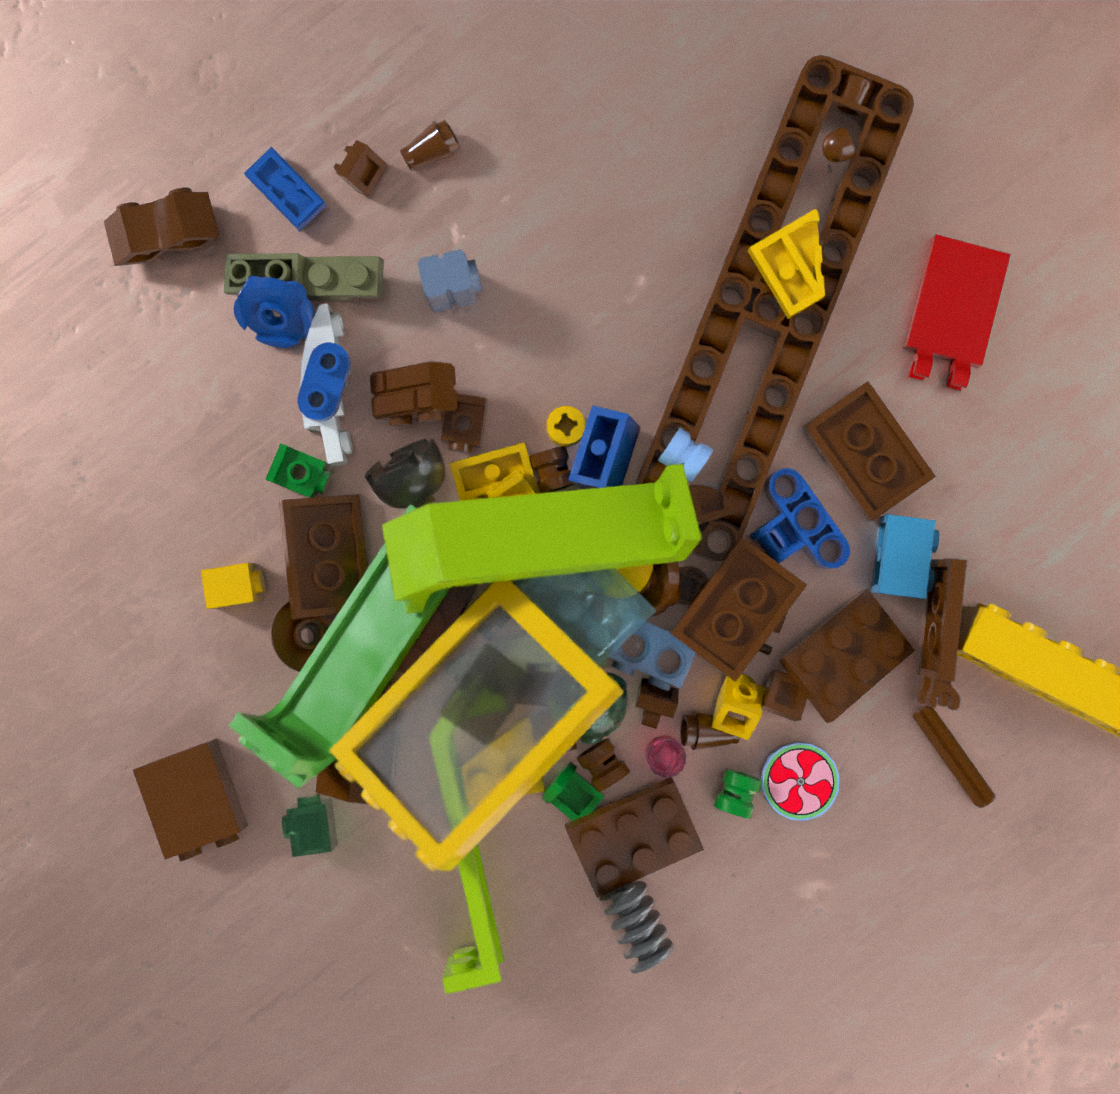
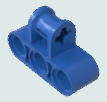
M783 468L772 473L765 481L764 493L778 514L749 535L750 538L757 540L766 554L777 563L782 562L802 548L810 561L819 568L831 569L843 566L850 556L848 541L802 475L791 468ZM779 477H786L792 482L793 492L788 498L781 497L775 490V482ZM803 508L811 510L815 516V524L810 530L803 529L798 523L797 516ZM826 540L832 541L837 547L838 554L832 562L825 561L820 554L821 545Z

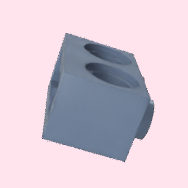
M625 613L609 648L608 657L614 659L611 667L632 676L637 669L650 675L648 683L669 691L671 685L681 689L696 653L672 636L669 631ZM629 635H638L643 640L644 648L638 656L629 657L623 653L622 643ZM665 651H675L679 656L678 667L672 672L662 671L658 665L660 655Z

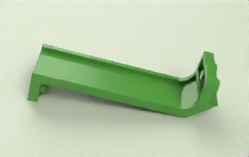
M410 504L403 515L418 508ZM384 543L278 705L264 715L241 712L236 714L229 727L241 735L239 742L295 787L301 788L336 760L329 750L375 704L451 587L443 588L430 594L423 612L406 614L404 600H394Z

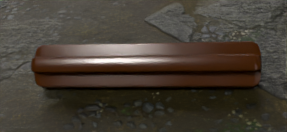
M927 705L918 709L913 714L914 720L975 806L984 808L992 803L996 798L994 792L935 709Z

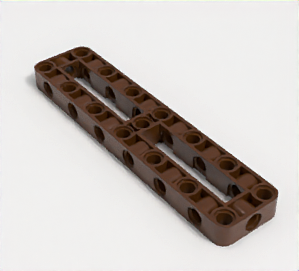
M819 55L809 59L796 81L635 482V485L656 483L667 467L658 461L666 449L663 440L666 432L671 430L678 431L681 427L690 433L691 440L695 443L741 327H747L776 339L775 343L777 344L773 355L761 375L746 414H748L743 430L733 445L718 483V492L731 502L735 514L698 524L701 540L692 550L691 554L710 561L724 560L738 540L744 535L913 112L914 100L908 89L829 56ZM813 75L820 76L825 80L827 86L816 87L811 83L809 77ZM882 104L893 105L898 112V116L887 115L883 111ZM830 111L858 121V126L861 127L860 131L862 132L854 148L855 157L847 160L831 200L833 205L818 233L819 245L822 248L821 274L824 277L825 296L820 301L788 319L769 286L760 282L762 275L748 253V249L781 229L827 113L829 114ZM783 146L794 148L798 153V158L793 160L785 158L781 154L780 148ZM853 175L865 176L869 181L870 187L863 189L856 186ZM763 217L768 221L770 230L766 232L755 230L751 219ZM831 245L838 248L841 252V260L831 261L825 255L824 247ZM726 288L736 289L741 295V302L735 305L728 304L722 297V291ZM763 302L773 304L777 310V317L775 319H766L761 316L758 309L759 304ZM800 316L808 318L813 325L812 333L804 334L798 331L795 319ZM698 359L710 362L713 368L712 375L705 378L698 376L693 370V362ZM768 388H777L784 394V404L782 406L775 407L769 404L766 399ZM742 459L750 460L755 465L756 473L751 480L743 479L737 473V464ZM713 531H720L727 538V547L721 553L713 552L708 546V536Z

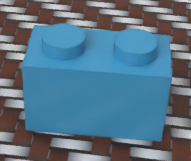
M890 514L880 516L871 593L926 599L927 592L932 591L935 578L934 569L930 568L931 554L936 553L939 545V531L935 530L936 520Z

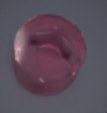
M661 735L655 737L646 748L645 758L649 768L660 777L670 778L676 776L683 770L686 764V753L683 746L677 739L671 736Z

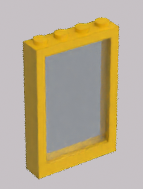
M510 580L496 581L329 751L338 760L335 764L336 769L350 782L356 780L365 789L361 793L364 800L375 810L379 811L382 808L391 818L388 822L389 827L404 841L410 838L419 848L415 853L418 859L431 871L437 868L438 870L450 872L624 691Z

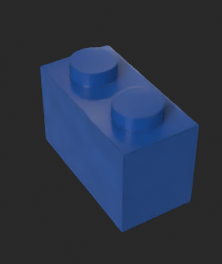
M592 405L568 480L580 490L622 486L641 427L629 414Z

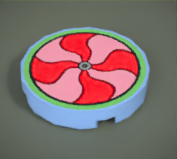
M793 741L781 745L768 755L764 763L761 780L763 781L761 789L764 798L778 814L790 820L807 821L821 816L832 806L839 793L840 777L835 762L823 749L811 743Z

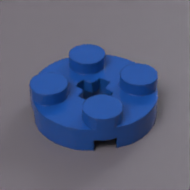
M249 277L234 302L235 318L244 331L248 326L257 333L256 340L278 348L293 347L298 345L300 339L304 337L306 339L315 312L311 302L306 297V288L302 284L295 281L285 282L270 277ZM271 310L277 311L279 314H281V316H274V313Z

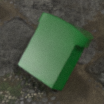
M569 762L553 777L543 792L541 799L547 804H553L574 821L593 812L605 795L601 791L597 792L589 781L575 771L577 766Z

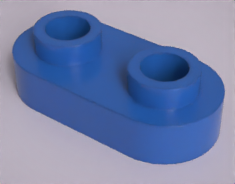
M332 342L322 343L315 347L310 355L297 398L300 411L310 420L316 422L327 421L334 417L339 409L351 370V359L340 345ZM329 355L334 356L336 359L335 365L330 369L323 368V359ZM317 393L323 394V404L319 407H313L311 405L312 396Z

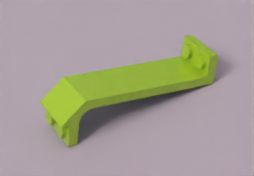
M683 464L667 465L656 483L433 503L424 505L382 525L394 600H404L406 614L423 612L430 594L452 586L685 561L701 540Z
M464 683L429 736L451 832L471 813L470 806L467 803L461 766L454 740V730L461 721L508 709L510 702L507 689L498 690L496 684L475 688L471 692L472 696L468 697L466 683ZM478 843L458 863L478 951H476L475 946H469L454 951L453 956L448 957L442 977L445 994L502 981L499 963H504L505 960Z

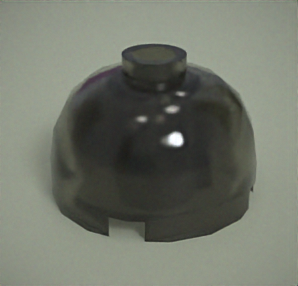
M421 439L390 453L392 459L384 467L378 461L364 476L377 498L389 507L407 509L411 504L420 508L435 502L433 495L441 489L445 479V462L434 439H431L429 442L427 439Z

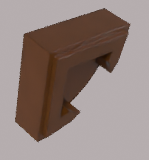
M697 484L688 486L698 524L735 514L731 502L717 490Z

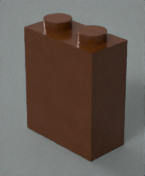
M217 738L133 769L165 860L177 855L179 861L190 859L203 853L201 846L215 842L217 848L233 843L240 839L238 833L248 826Z

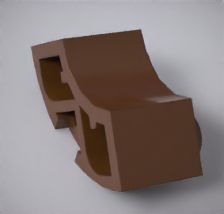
M188 187L171 190L166 197L150 203L139 205L137 202L120 204L116 207V211L103 221L115 266L163 259L162 254L165 251L183 250V252L187 253L219 238L208 192H192V189Z

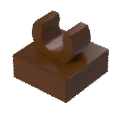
M356 140L353 146H346L344 151L348 153L341 165L336 163L334 169L337 171L336 174L356 192L368 197L388 164L367 144Z
M777 669L770 671L761 709L794 722L800 721L807 697L789 674Z
M642 677L637 691L635 707L644 709L641 724L656 729L661 715L674 718L678 707L679 689L671 687L669 691H666L648 683V679Z

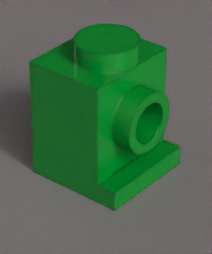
M280 443L265 480L312 498L317 497L318 493L323 495L326 492L332 473L328 472L330 465L327 462ZM303 465L306 469V475L303 479L297 480L293 473L297 466Z

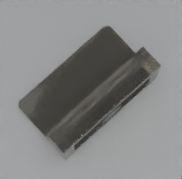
M486 643L438 714L483 745H489L532 682L533 676L506 658L501 651Z

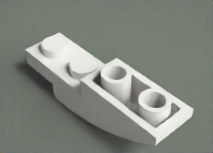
M327 303L319 305L308 332L301 365L300 387L310 355L315 347L326 342L340 345L339 337L345 336L340 313L334 314L332 308ZM332 355L326 356L322 362L323 368H332L336 363L335 357ZM320 393L313 395L311 398V405L313 407H319L324 402V396ZM341 399L337 413L327 421L316 422L302 414L306 430L309 432L321 431L327 462L333 467L349 464L347 454L353 453L348 430L342 431L339 416L345 415L343 399Z

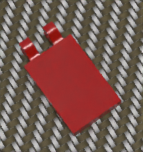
M937 234L932 237L904 344V349L915 351L908 378L919 381L929 378L934 356L952 361L946 379V388L961 391L962 387L967 388L971 375L970 366L979 368L983 365L1011 254Z

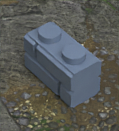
M461 249L443 253L442 258L437 254L419 259L418 267L424 295L431 310L433 309L436 313L450 310L453 305L459 308L475 304V292L482 291L475 259L467 261L466 254Z

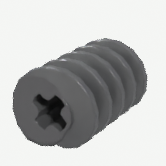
M644 881L631 882L599 898L600 901L612 900L613 902L604 912L607 916L615 914L619 916L611 924L612 930L625 929V933L617 939V942L620 945L631 943L632 947L623 955L625 959H638L630 967V971L633 974L655 967L669 956L674 948L673 942L665 938L667 928L663 924H658L661 920L660 912L651 910L654 907L655 901L651 896L645 895L648 892V885Z

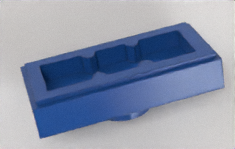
M272 147L243 173L299 232L327 206L326 202Z

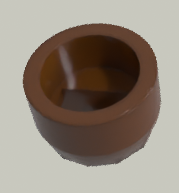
M845 127L830 132L824 138L822 152L828 161L838 163L855 157L854 145Z

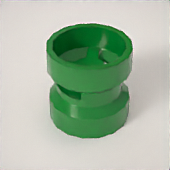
M725 768L722 776L724 786L722 792L716 795L713 806L732 815L751 819L754 810L752 800L754 795L759 793L763 781L749 774Z

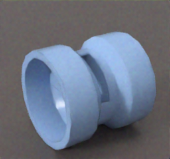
M680 427L658 461L665 466L683 464L686 479L692 483L714 449L705 443L695 444L691 440L690 433Z

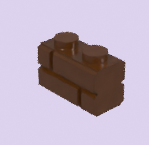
M428 361L373 372L370 375L371 393L374 395L371 399L372 416L376 420H389L390 427L412 426V418L417 417L418 422L442 421V413L453 412L458 408L457 391L454 389L456 385L455 367L452 363Z

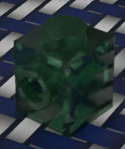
M320 794L297 797V803L287 808V815L282 816L283 835L285 839L290 838L292 857L332 852L338 845L332 798L321 800Z

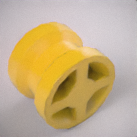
M560 406L550 413L547 419V433L554 444L571 447L582 439L585 419L578 409L572 406Z

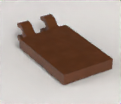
M952 558L933 559L930 563V568L934 569L935 578L932 591L927 592L918 672V675L921 676V681L916 692L917 703L927 704V706L936 708L937 703L943 707L948 705V709L957 710L960 706V696L952 687L951 682L955 681L967 560Z

